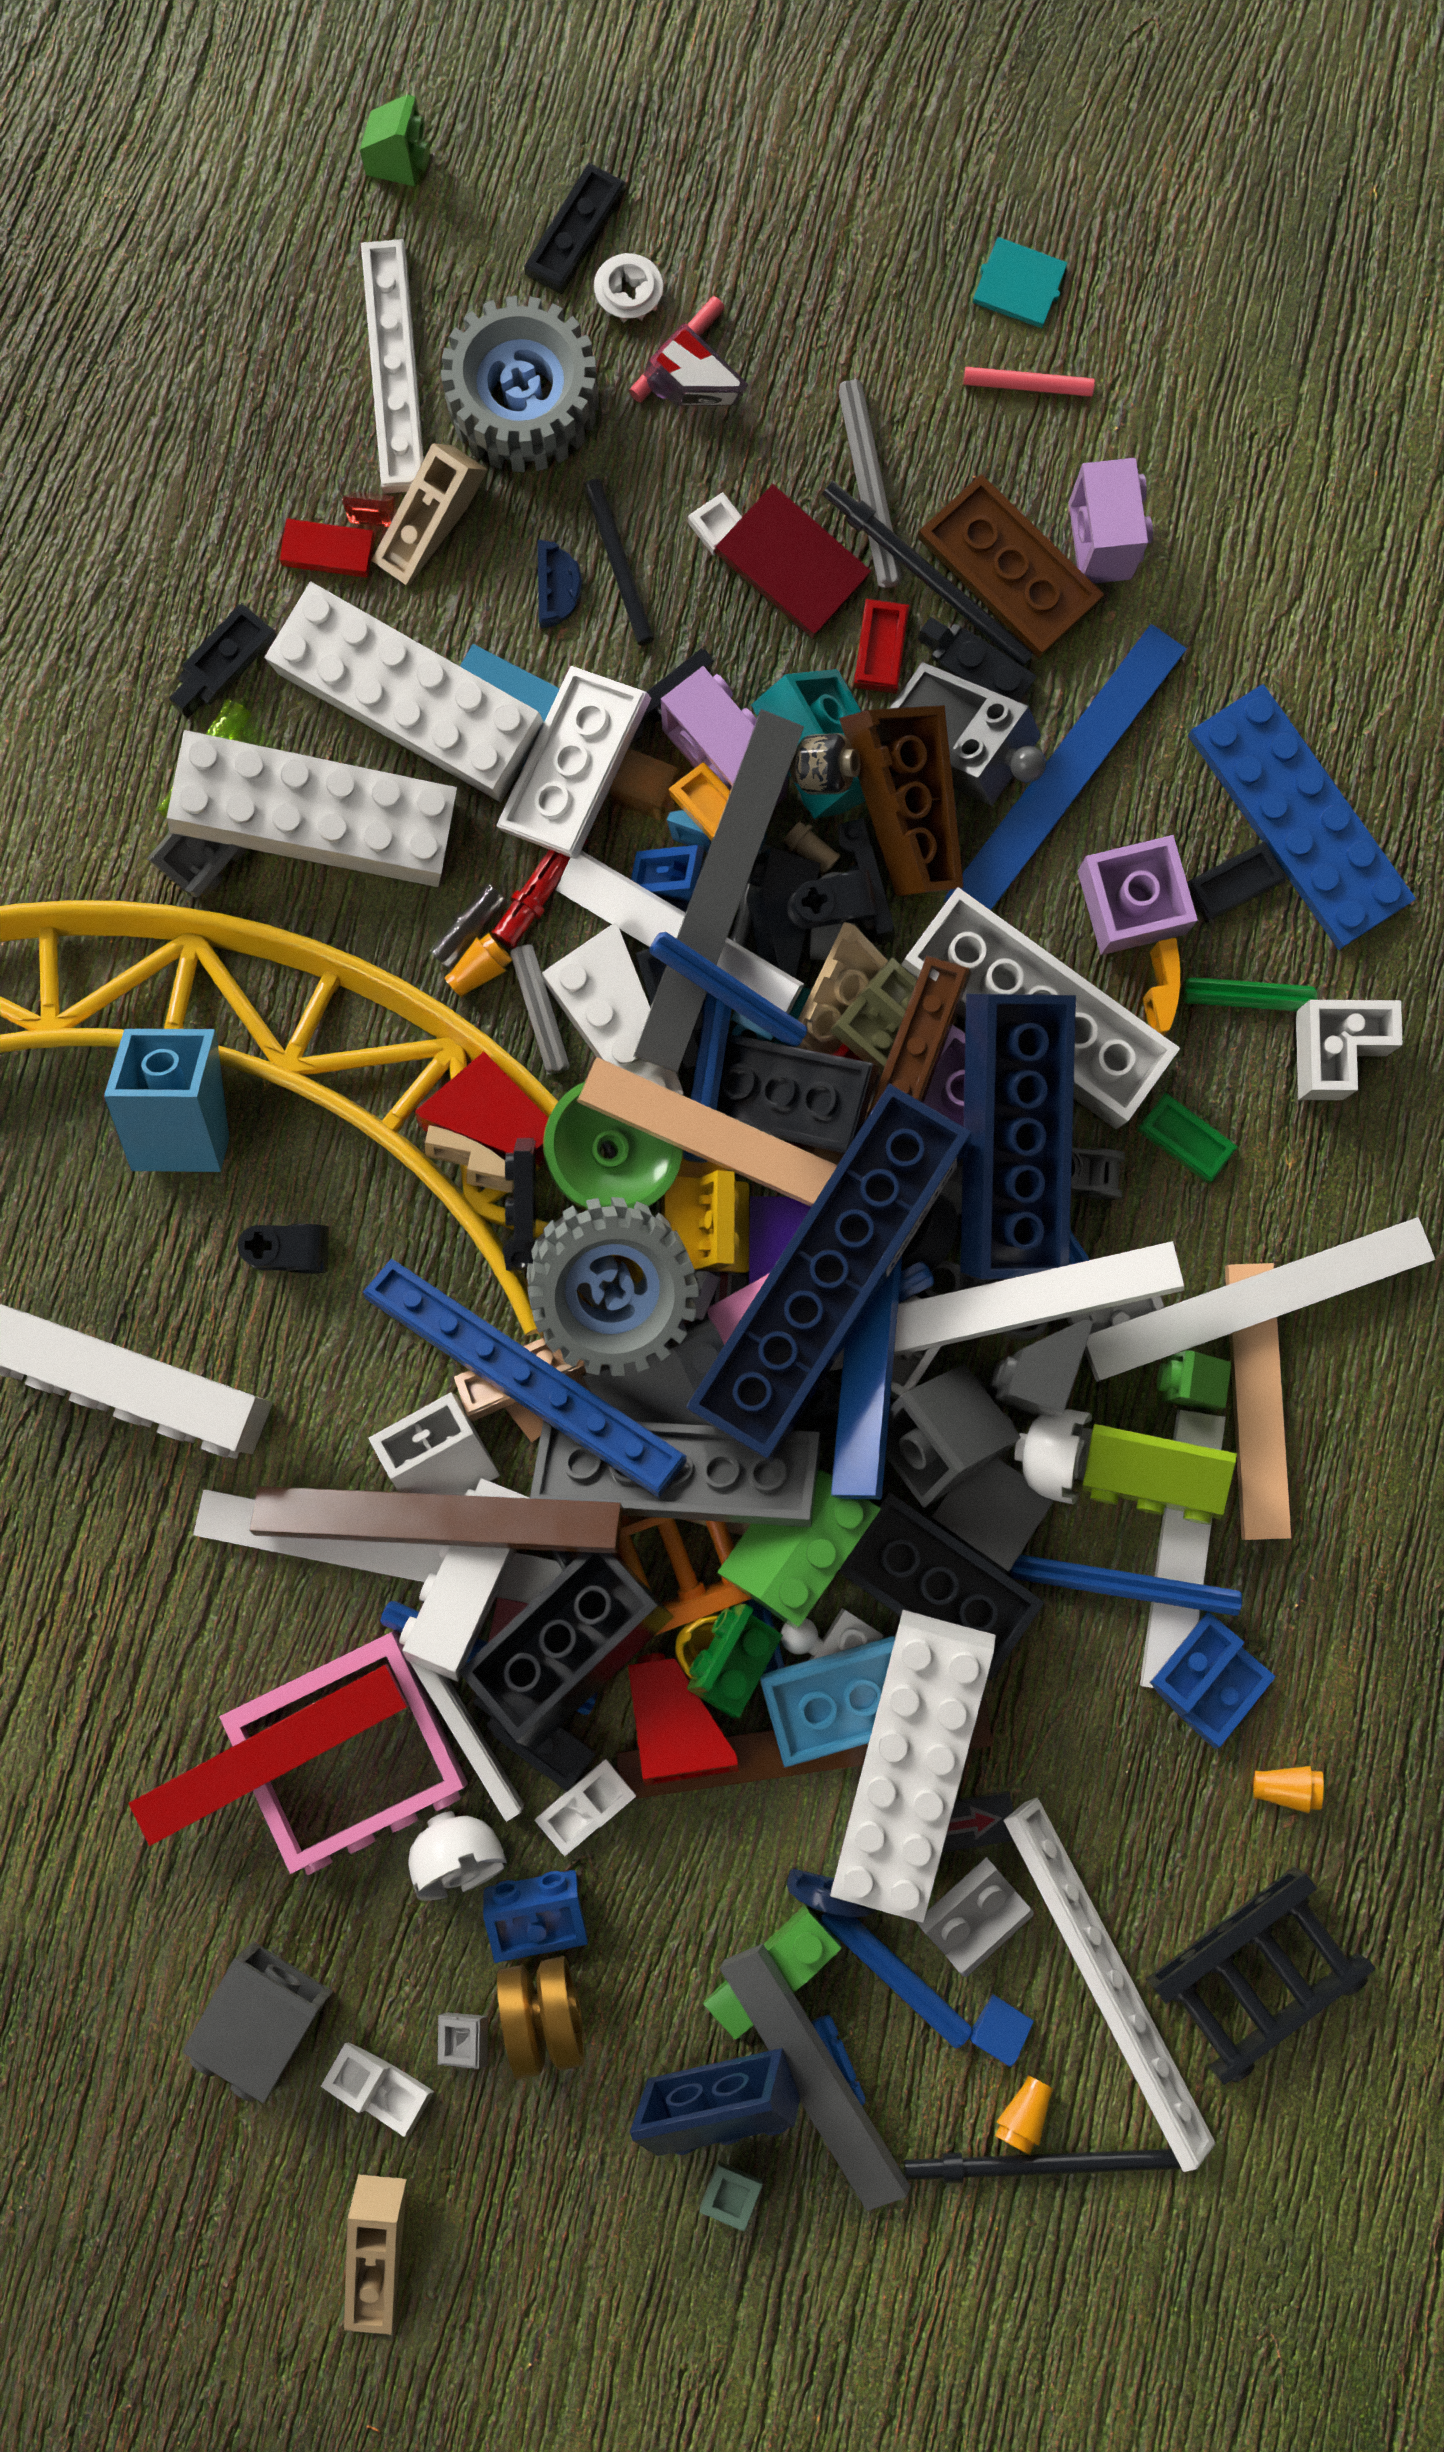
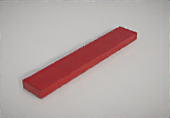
M385 1664L128 1804L148 1845L151 1846L407 1708L408 1704L391 1670Z

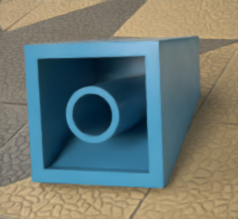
M124 1029L104 1098L131 1171L221 1172L229 1142V1130L215 1029Z

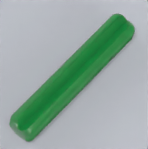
M1189 977L1184 981L1182 997L1184 1002L1192 1004L1297 1011L1309 1000H1317V990L1313 986Z

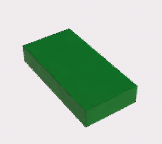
M1166 1092L1137 1128L1139 1133L1207 1184H1210L1238 1148L1236 1144Z

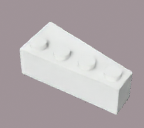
M617 922L542 972L545 986L596 1057L684 1096L683 1089L675 1072L633 1057L649 1014L650 1006Z

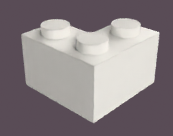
M1309 1000L1297 1010L1298 1100H1344L1358 1090L1357 1056H1388L1402 1046L1401 1000Z

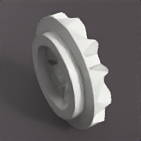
M626 253L611 257L601 265L596 273L594 280L596 302L605 310L607 317L614 315L619 317L623 323L631 318H638L642 321L645 314L651 310L656 311L661 296H663L661 274L649 259L641 255ZM623 276L631 287L638 286L635 288L636 296L634 300L631 297L629 298L626 292L620 293L622 291Z

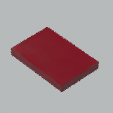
M771 484L715 546L714 553L812 639L871 573V570L774 484Z

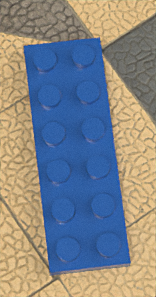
M1264 684L1191 729L1188 734L1189 739L1262 842H1266L1276 862L1338 950H1341L1416 899Z

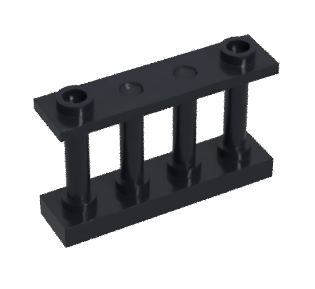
M1295 1866L1146 1978V1981L1156 1995L1165 2004L1169 2003L1172 1999L1174 2002L1180 2001L1220 2056L1208 2067L1223 2085L1230 2080L1238 2082L1247 2077L1254 2070V2062L1342 1994L1346 1996L1352 1995L1363 1988L1368 1982L1367 1975L1376 1969L1370 1960L1357 1952L1350 1958L1345 1956L1308 1905L1310 1902L1308 1896L1316 1891L1317 1887L1305 1872ZM1284 1914L1294 1916L1333 1970L1312 1987L1307 1984L1271 1934L1273 1930L1271 1924ZM1247 1942L1250 1945L1256 1944L1295 1998V2000L1274 2016L1271 2015L1233 1962L1235 1959L1233 1953ZM1209 1971L1218 1973L1257 2026L1256 2030L1236 2045L1196 1992L1198 1986L1196 1981Z

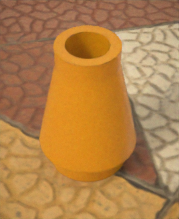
M488 933L482 939L477 937L453 970L444 978L451 988L463 998L470 991L506 972L505 966L512 961V958L501 944Z
M1311 1766L1254 1771L1253 1798L1308 1814L1310 1809L1321 1810L1324 1787L1323 1772L1311 1771Z
M1028 2075L1024 2085L996 2121L1000 2126L995 2136L1030 2155L1034 2145H1040L1049 2100L1054 2089Z

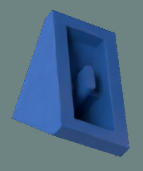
M691 845L636 851L631 880L663 900L689 903L704 864V847Z

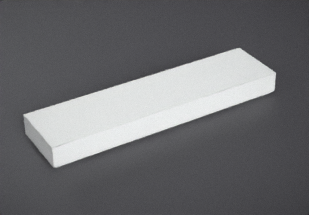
M410 1662L505 1821L507 1822L520 1814L524 1808L522 1799L449 1678Z

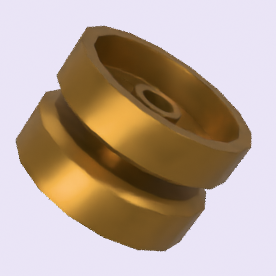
M565 1956L541 1961L537 1970L538 1994H536L531 1974L523 1965L501 1969L497 1973L498 2004L504 2042L512 2073L517 2080L541 2075L545 2065L544 2041H546L551 2061L560 2071L584 2066L583 2021L580 2002Z

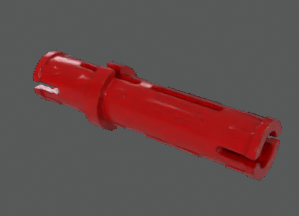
M586 838L583 847L589 842L588 838ZM550 849L548 850L522 890H516L510 898L512 901L511 906L495 929L491 931L492 936L497 941L510 949L517 947V943L533 920L540 919L545 912L543 906L557 887L571 857Z

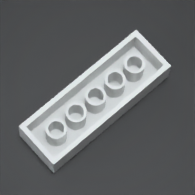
M311 581L264 657L280 676L499 802H502L522 769V765L529 756L544 724L537 710Z
M184 730L167 813L169 832L228 845L233 844L243 848L438 887L457 787Z
M957 887L901 964L916 979L919 977L926 955L970 968L971 976L957 1014L965 1020L966 994L1076 995L1073 1098L1115 1129L1129 1121L1180 1049L959 887ZM932 968L929 977L937 981L940 973Z
M0 1304L1 1376L22 1380L25 1374L27 1375L25 1384L62 1396H65L67 1390L71 1391L69 1401L108 1412L110 1406L115 1407L113 1417L150 1428L153 1422L159 1423L157 1433L194 1443L196 1437L203 1440L201 1449L226 1458L237 1459L239 1452L254 1453L273 1402Z
M906 1610L902 1611L830 1894L831 1897L918 1922H924L994 1652V1634Z

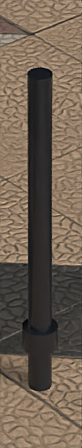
M834 481L829 483L822 496L848 517L846 522L859 533L862 530L1015 662L1021 666L1026 664L1034 654L878 520L874 516L876 511L863 500L860 503L857 502Z
M1172 2149L962 2157L961 2152L941 2153V2158L904 2160V2176L906 2180L943 2179L944 2184L963 2183L964 2178L1182 2169Z

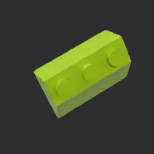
M1094 1424L1083 1480V1490L1091 1492L1090 1499L1097 1502L1118 1505L1119 1498L1136 1501V1509L1140 1511L1164 1515L1165 1508L1183 1511L1184 1520L1211 1525L1212 1518L1221 1520L1224 1514L1237 1454Z

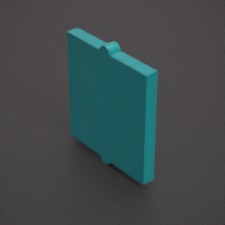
M997 237L987 264L984 263L981 266L980 274L982 277L972 303L1042 329L1052 302H1056L1059 299L1060 292L1058 287L1068 262Z

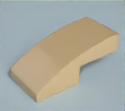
M429 1125L425 1140V1154L427 1158L468 1166L467 1184L512 1193L514 1181L505 1180V1160L490 1149L463 1135Z

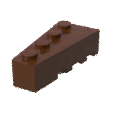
M945 705L874 709L839 718L844 736L849 739L852 748L858 750L860 755L861 768L858 779L896 896L957 889V887L964 888Z

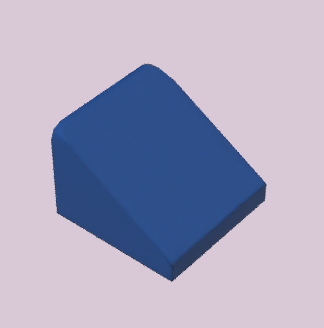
M992 1994L972 2027V2034L969 2038L975 2045L1012 2068L1018 2059L1034 2021Z

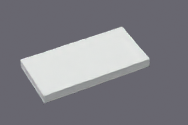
M570 666L496 826L505 833L577 860L650 703L651 697L648 693Z

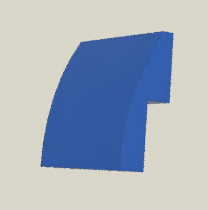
M1208 1611L1149 1683L1196 1733L1214 1749L1221 1747L1276 1676L1243 1649L1242 1646L1245 1642Z

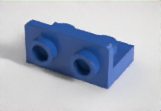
M575 1870L565 1872L551 1871L540 1877L520 1881L506 1880L494 1886L484 1888L483 1917L494 1963L588 1945L587 1930L578 1894V1879Z

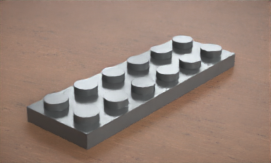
M543 1420L530 1498L620 1502L624 1508L623 1515L812 1527L821 1449L820 1432L791 1431L771 1463L714 1426L637 1422L687 1457L685 1465L660 1498H658Z

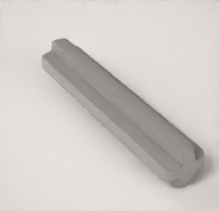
M522 945L511 950L510 955L546 1072L549 1075L558 1074L569 1069V1061L534 947L532 945Z

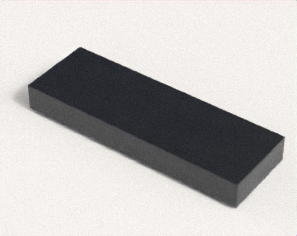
M588 163L524 266L525 275L563 294L625 194L626 182Z

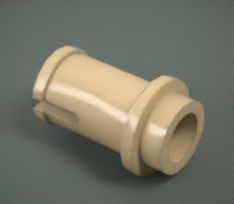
M799 821L785 837L783 843L789 847L787 849L788 853L794 851L798 856L821 863L819 875L822 877L830 871L841 855L836 853L811 831L813 828L811 824L805 826Z

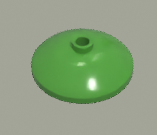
M585 1082L575 1086L556 1104L545 1127L543 1151L545 1163L552 1180L569 1200L585 1210H588L586 1200L599 1198L601 1207H610L611 1197L624 1198L627 1207L634 1209L636 1201L647 1206L652 1205L667 1192L674 1182L681 1166L683 1149L578 1103L577 1100ZM602 1144H609L614 1148V1158L607 1159L602 1156L600 1152Z

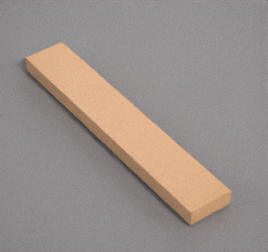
M598 1057L594 1060L577 1100L578 1103L810 1207H812L838 1166Z
M1274 1263L1226 1265V1286L1274 1269ZM1277 1317L1229 1334L1242 1540L1291 1538Z

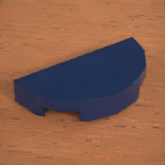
M538 539L539 626L542 629L556 626L572 615L580 603L583 583L579 564L576 560H573L569 553L562 550L555 542Z
M794 1868L793 1870L790 1869L786 1884L788 1890L794 1897L806 1905L826 1913L846 1917H865L875 1913L876 1909L831 1897L834 1878Z

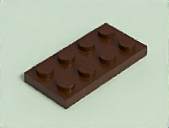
M982 474L975 478L918 532L917 538L1039 659L1102 601L1105 595Z

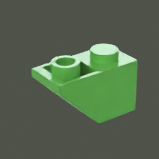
M404 95L370 112L360 147L366 175L415 187L419 171L426 170L430 156V145L424 140L425 119L419 115L416 96Z
M1188 1350L1167 1357L1166 1364H1160L1157 1374V1390L1163 1391L1161 1402L1210 1410L1226 1408L1231 1362Z

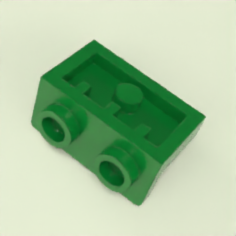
M747 1604L732 1606L730 1609L726 1608L720 1613L712 1627V1633L715 1634V1637L708 1650L703 1649L693 1661L689 1670V1674L693 1677L686 1688L732 1718L740 1717L783 1634L751 1615L753 1608Z

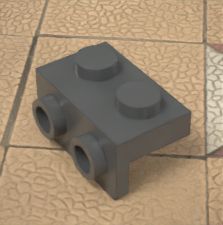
M169 832L147 857V860L186 894L197 898L201 893L205 896L211 893L222 880L223 875L219 872L230 859L233 862L240 859L248 848Z

